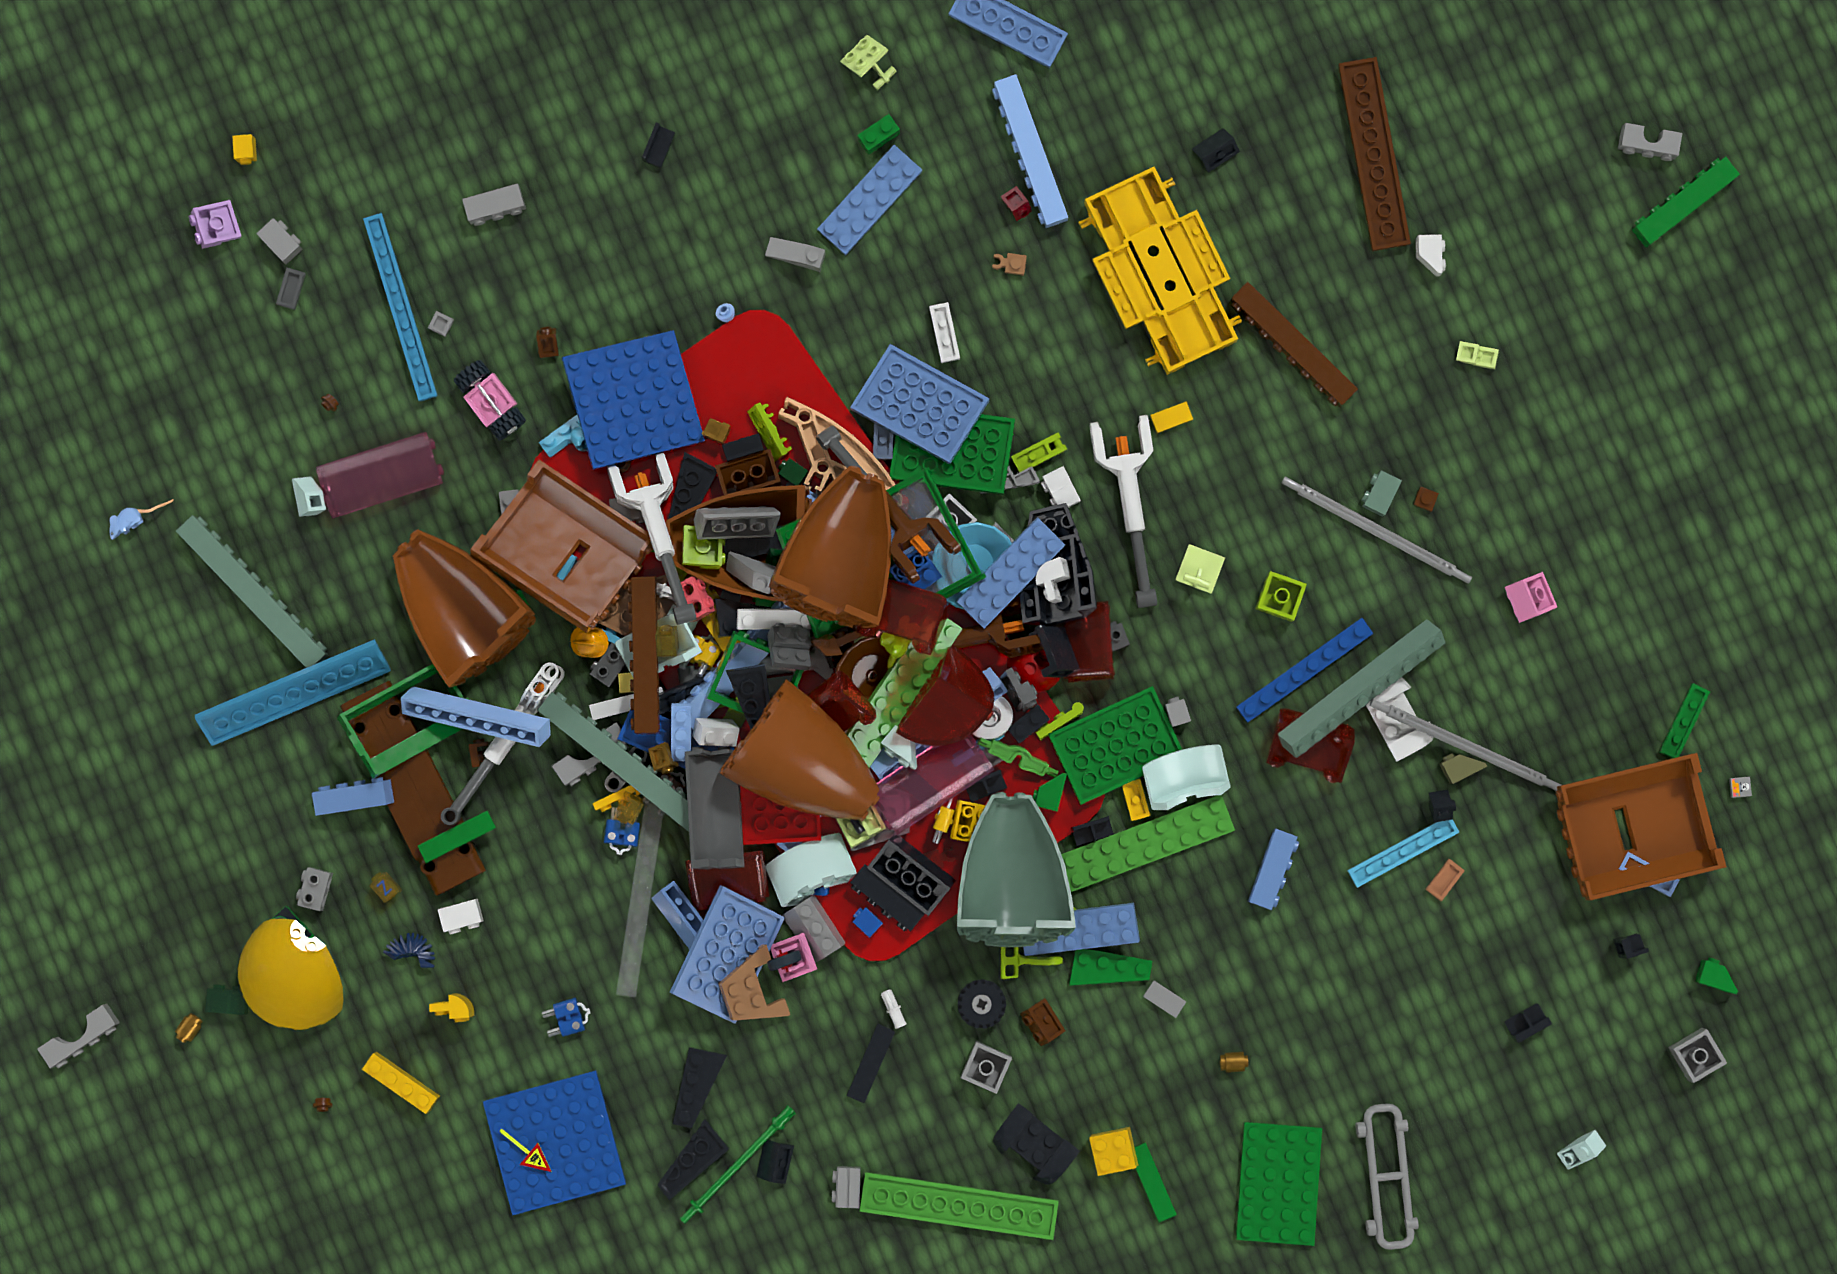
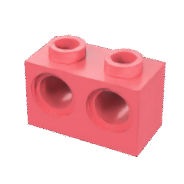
M690 577L681 582L687 604L692 603L697 618L695 621L715 612L714 602L707 594L704 581L696 577ZM690 586L693 587V593H692V594H691V592H690ZM698 603L701 604V611L698 610Z

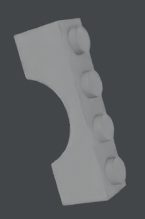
M616 722L606 730L613 735L611 737L616 743L621 741L617 738L622 728ZM621 741L623 744H625V745L629 748V746L627 745L628 743H625V742ZM567 755L552 767L564 785L570 784V786H573L581 780L580 776L585 773L588 776L597 770L595 766L601 763V761L595 756L587 760H577Z
M108 1004L101 1005L86 1016L87 1028L79 1040L68 1042L60 1037H55L37 1049L49 1068H61L68 1063L66 1059L72 1055L75 1058L83 1053V1048L88 1044L91 1047L100 1041L99 1037L103 1034L109 1035L117 1030L115 1026L120 1022Z

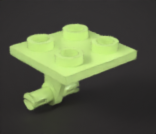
M868 35L861 39L840 61L860 77L872 67L880 76L872 84L876 90H879L885 83H888L889 79L897 72L893 66L885 73L882 72L876 62L888 52V49Z
M1189 544L1176 581L1212 594L1225 557Z

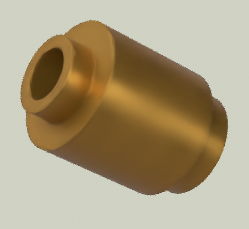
M189 1013L175 1030L177 1033L176 1038L184 1043L187 1041L191 1042L202 1027L203 1021L194 1014Z
M1231 1052L1220 1055L1221 1071L1242 1072L1245 1071V1067H1248V1056H1244V1052Z

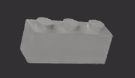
M518 184L462 199L470 224H474V226L482 225L489 219H493V221L503 219V215H518L522 213V210L526 209Z

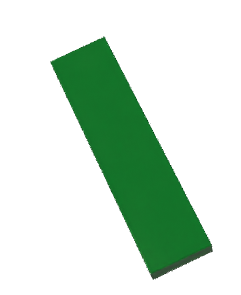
M1691 683L1658 753L1670 759L1680 756L1710 691Z
M485 811L418 845V848L425 862L428 863L496 829V825L489 811Z
M1146 1142L1135 1146L1138 1161L1136 1171L1158 1222L1160 1223L1176 1216L1175 1209Z

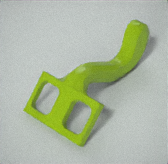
M1001 947V979L1018 978V967L1022 964L1051 966L1063 963V958L1060 956H1022L1018 954V947H1014L1013 956L1006 957V947ZM1006 965H1014V974L1012 976L1005 975Z

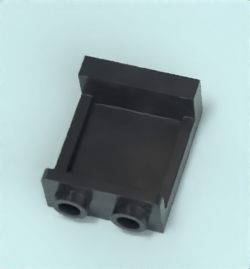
M1045 625L1035 627L1032 633L1028 634L1029 636H1039L1050 666L1041 670L1043 677H1067L1080 670L1065 627H1056V625L1045 627Z

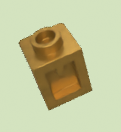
M664 742L648 749L654 771L667 774L673 772V768L679 766L678 762L672 759L668 743Z

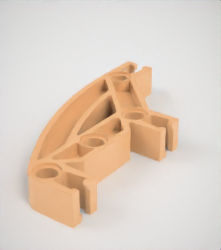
M786 398L784 403L785 409L781 408L778 418L797 427L811 466L804 485L809 490L811 489L810 482L814 476L822 479L820 487H815L816 494L820 495L829 478L833 481L847 469L846 466L831 460L828 451L824 450L816 439V435L831 425L841 435L842 440L839 442L867 474L877 475L878 479L884 481L886 490L895 486L894 481L881 463L851 433L823 414L791 398ZM789 406L797 411L796 416L784 413V410ZM802 414H806L810 419L803 422L799 417ZM823 464L827 466L828 470L820 472L817 467ZM899 492L892 497L897 499V504L901 507L903 499Z

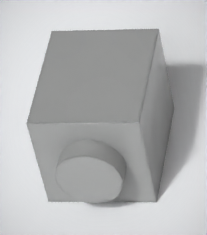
M1179 697L1169 699L1168 704L1164 705L1172 727L1191 721L1184 699L1179 700Z

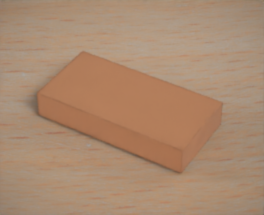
M1448 859L1425 890L1439 901H1442L1465 870Z

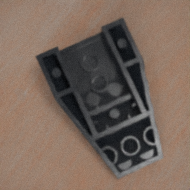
M1067 503L1030 511L1028 526L1036 518H1039L1065 544L1051 560L1059 557L1066 559L1071 578L1057 583L1062 601L1052 603L1044 596L1043 589L1045 587L1042 588L1036 585L1035 576L1020 591L1022 623L1051 626L1086 618L1097 609L1094 575Z

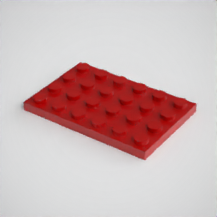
M741 727L739 729L738 744L751 731L750 727ZM740 786L743 845L821 840L820 815L805 813L779 805Z

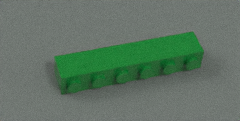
M1727 157L1722 160L1719 158L1709 164L1711 168L1707 172L1704 169L1694 176L1696 178L1694 182L1690 183L1688 181L1679 188L1681 190L1680 193L1677 195L1672 193L1664 199L1666 203L1662 207L1658 204L1649 211L1651 213L1649 217L1645 218L1643 216L1635 222L1636 227L1632 231L1646 248L1740 175Z

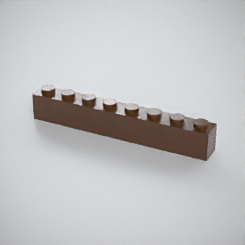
M1249 282L1231 298L1232 308L1238 313L1241 311L1246 316L1245 320L1251 326L1255 325L1259 329V334L1264 339H1270L1273 342L1272 346L1279 353L1283 352L1287 356L1286 360L1292 366L1296 365L1301 370L1300 374L1308 380L1310 378L1315 383L1313 385L1315 389L1320 393L1324 392L1328 396L1327 400L1333 406L1340 408L1358 390L1345 375Z
M631 577V582L628 583V594H632V602L628 603L629 614H632V621H629V633L633 634V641H629V650L633 652V660H630V672H633V679L630 680V691H634V699L630 701L631 711H634V718H631V730H635L636 735L660 734L657 579L655 577Z

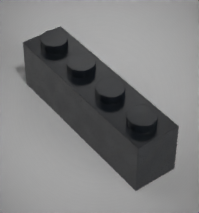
M864 864L850 883L853 884L851 888L859 895L863 892L868 896L866 900L874 907L879 905L883 909L881 913L887 918H895L898 921L896 925L906 932L907 929L912 931L925 913L869 870L868 866Z

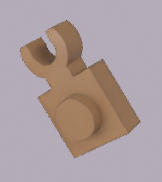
M1008 253L1007 258H1003L1000 254H994V258L999 259L1000 264H993L992 268L998 270L1005 267V273L1024 276L1027 256Z

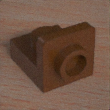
M547 326L537 330L536 337L540 358L559 356L556 328Z
M485 739L473 740V744H469L472 768H478L484 760L483 751H479V748L490 745V742H485Z

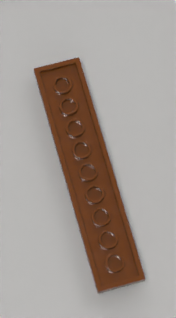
M1377 57L1339 63L1338 68L1372 251L1410 245L1411 241Z

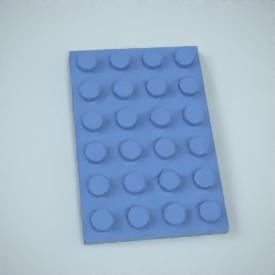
M890 344L850 408L859 415L950 465L989 403V398Z
M720 885L670 993L736 1024L737 1020L730 1019L718 983L736 967L745 962V959L750 954L755 953L760 945L766 944L768 951H770L785 917ZM762 966L755 968L757 977Z

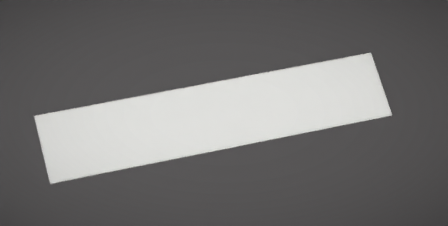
M659 687V693L663 692L662 687ZM634 694L589 705L592 719L596 720L630 711V701L634 699Z

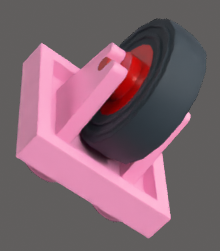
M804 933L772 944L770 950L774 959L768 961L767 965L770 971L778 969L782 982L817 970Z

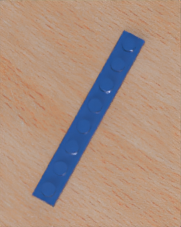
M1363 618L1359 619L1236 708L1248 723L1368 638L1373 632Z

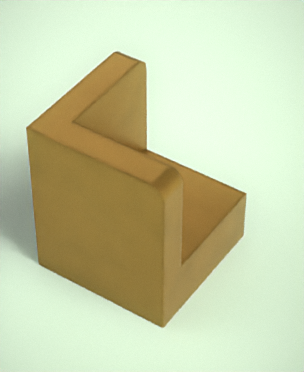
M709 419L705 430L701 434L708 439L724 444L731 430V425Z

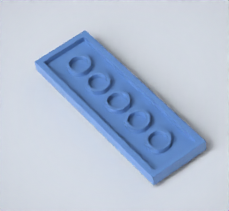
M956 0L949 12L950 17L1048 68L1051 67L1068 35L1067 32L1005 0Z
M893 145L817 228V231L846 256L923 170L898 147Z
M1036 518L984 571L987 577L971 585L956 602L982 628H985L1037 575L1039 568L1047 561H1050L1065 544L1039 518Z
M1134 903L1074 910L1076 928L1070 935H1060L1057 941L1044 943L1043 940L1034 943L1035 946L1023 948L1025 956L1138 943L1140 942Z

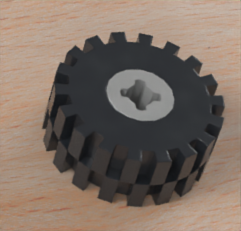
M985 979L973 980L960 991L957 1003L958 1011L961 1018L968 1025L974 1028L986 1029L994 1026L1004 1016L1006 998L1001 988L992 981Z

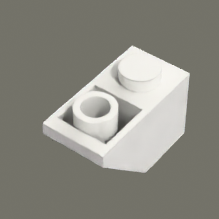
M1418 235L1416 238V258L1435 276H1440L1446 267L1445 259H1442V252L1445 251V240H1442V235Z

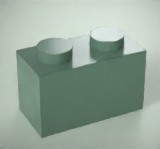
M1383 471L1378 472V474L1374 473L1369 483L1372 487L1370 491H1365L1361 499L1364 502L1362 507L1382 517L1385 516L1402 480Z

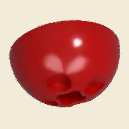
M1044 650L1013 658L1008 657L1007 659L1008 669L1012 668L1018 672L1021 678L1020 683L1023 684L1028 681L1030 685L1035 687L1037 692L1051 689L1061 678L1043 677L1041 670L1050 666Z

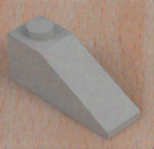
M770 237L765 256L820 272L826 252L824 249L811 245Z
M731 551L728 552L726 567L728 572L754 590L766 594L771 593L772 588H769V583L776 568L775 566Z

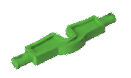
M982 737L978 740L977 745L987 748L988 753L999 757L1007 763H1012L1017 755H1021L1018 764L1021 769L1040 776L1047 774L1055 778L1058 775V770L1050 768L1047 762L1032 756L1022 746H1009L995 739L988 741Z

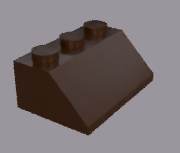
M771 449L715 465L724 495L738 491L782 486Z

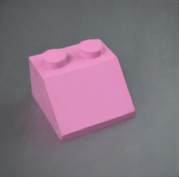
M1543 572L1505 587L1507 597L1513 606L1514 614L1518 618L1519 623L1557 608Z

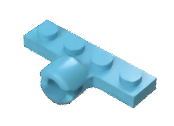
M578 415L571 418L539 442L549 457H552L570 443H573L579 451H587Z

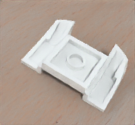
M1402 677L1374 698V700L1387 706L1392 705L1416 716L1403 693L1410 689L1411 686ZM1370 702L1367 703L1366 707L1396 762L1420 750L1433 740L1434 737L1386 716V713L1369 706Z

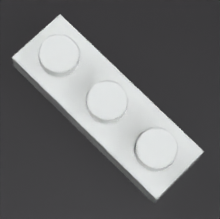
M948 302L929 306L941 363L960 360Z

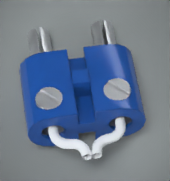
M612 807L611 819L606 820L604 843L609 844L610 848L619 855H622L624 851H629L631 847L638 846L640 823H636L638 810H635L634 815V809H632L630 822H623L617 820L618 808L616 807L615 810V807ZM612 845H623L628 848L622 849L619 853V850Z
M575 997L553 1004V1009L543 1011L542 1017L546 1018L556 1015L559 1027L548 1030L547 1034L549 1037L561 1034L564 1037L584 1031V1024L587 1023L588 1015L591 1013L590 1009L585 1008L582 1003H578ZM579 1006H581L584 1011H588L585 1014V1021H583Z

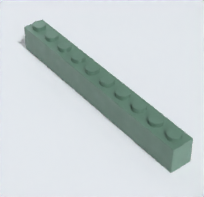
M192 515L176 530L186 543L306 668L322 662L328 656L325 652L327 650L325 645L320 641L316 642L312 638L314 634L307 627L304 629L299 624L301 622L295 614L292 613L290 615L285 610L288 607L280 599L277 601L272 596L274 592L267 585L263 587L259 583L261 580L259 576L254 572L250 573L246 569L248 565L241 558L236 559L233 555L234 550L228 544L223 545L219 541L221 537L214 530L210 531L206 527L208 523L201 516L197 518Z
M1426 619L1279 732L1278 736L1282 746L1296 758L1305 753L1311 746L1336 729L1337 726L1445 644L1442 631Z
M551 692L537 711L547 719H550L552 723L689 832L687 794L681 789L678 791L671 787L673 783L666 777L663 779L656 775L658 771H654L651 765H648V767L641 763L643 759L636 753L632 755L626 751L628 747L621 741L617 743L611 739L613 735L604 728L602 731L597 728L595 720L589 716L587 718L580 714L582 710L574 704L572 706L565 702L567 698L560 692H557V694Z

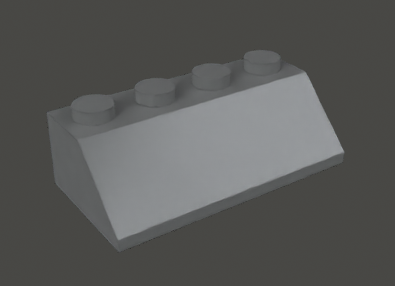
M765 506L697 509L694 517L697 540L773 537L780 518V512L774 507Z

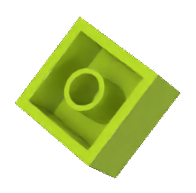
M1270 571L1265 579L1255 609L1292 622L1295 620L1307 584Z

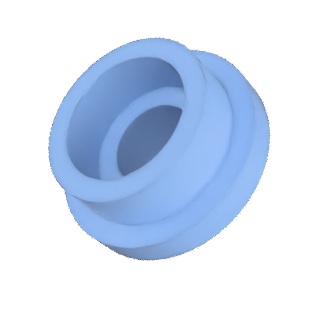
M722 304L717 308L716 316L719 320L729 322L734 318L735 309L731 304Z

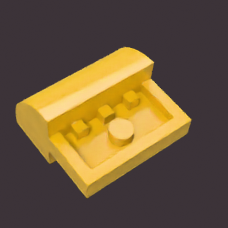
M957 800L950 838L969 842L986 805Z
M453 993L448 995L449 1001L429 1004V1012H435V1015L449 1014V1019H455V1022L469 1021L470 1017L474 1016V1008L471 1001L461 994Z

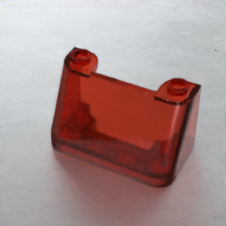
M888 579L879 626L863 628L861 627L862 624L857 625V633L869 637L875 635L876 630L908 639L912 641L916 652L931 656L947 620V600L938 593Z
M1109 601L1097 602V609L1086 618L1064 623V628L1080 670L1064 677V679H1068V683L1115 680Z
M842 671L836 672L807 694L844 732L858 721L863 725L872 724L876 719V709L849 676Z
M1286 708L1280 709L1266 763L1279 768L1284 766L1286 762L1322 771L1325 779L1331 783H1342L1355 743L1354 728L1341 723L1336 729L1332 730L1305 753L1296 758L1282 746L1278 733L1304 713Z
M764 850L744 853V867L691 869V860L685 861L691 902L697 910L708 909V905H711L720 885L749 900L754 899L755 903L764 902L766 897H770Z

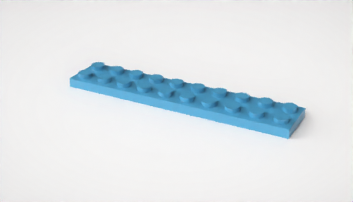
M374 639L195 714V720L211 746L390 672L391 669Z

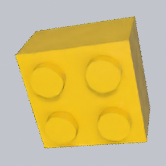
M1130 1127L1092 1134L1089 1137L1098 1176L1137 1168L1138 1161Z

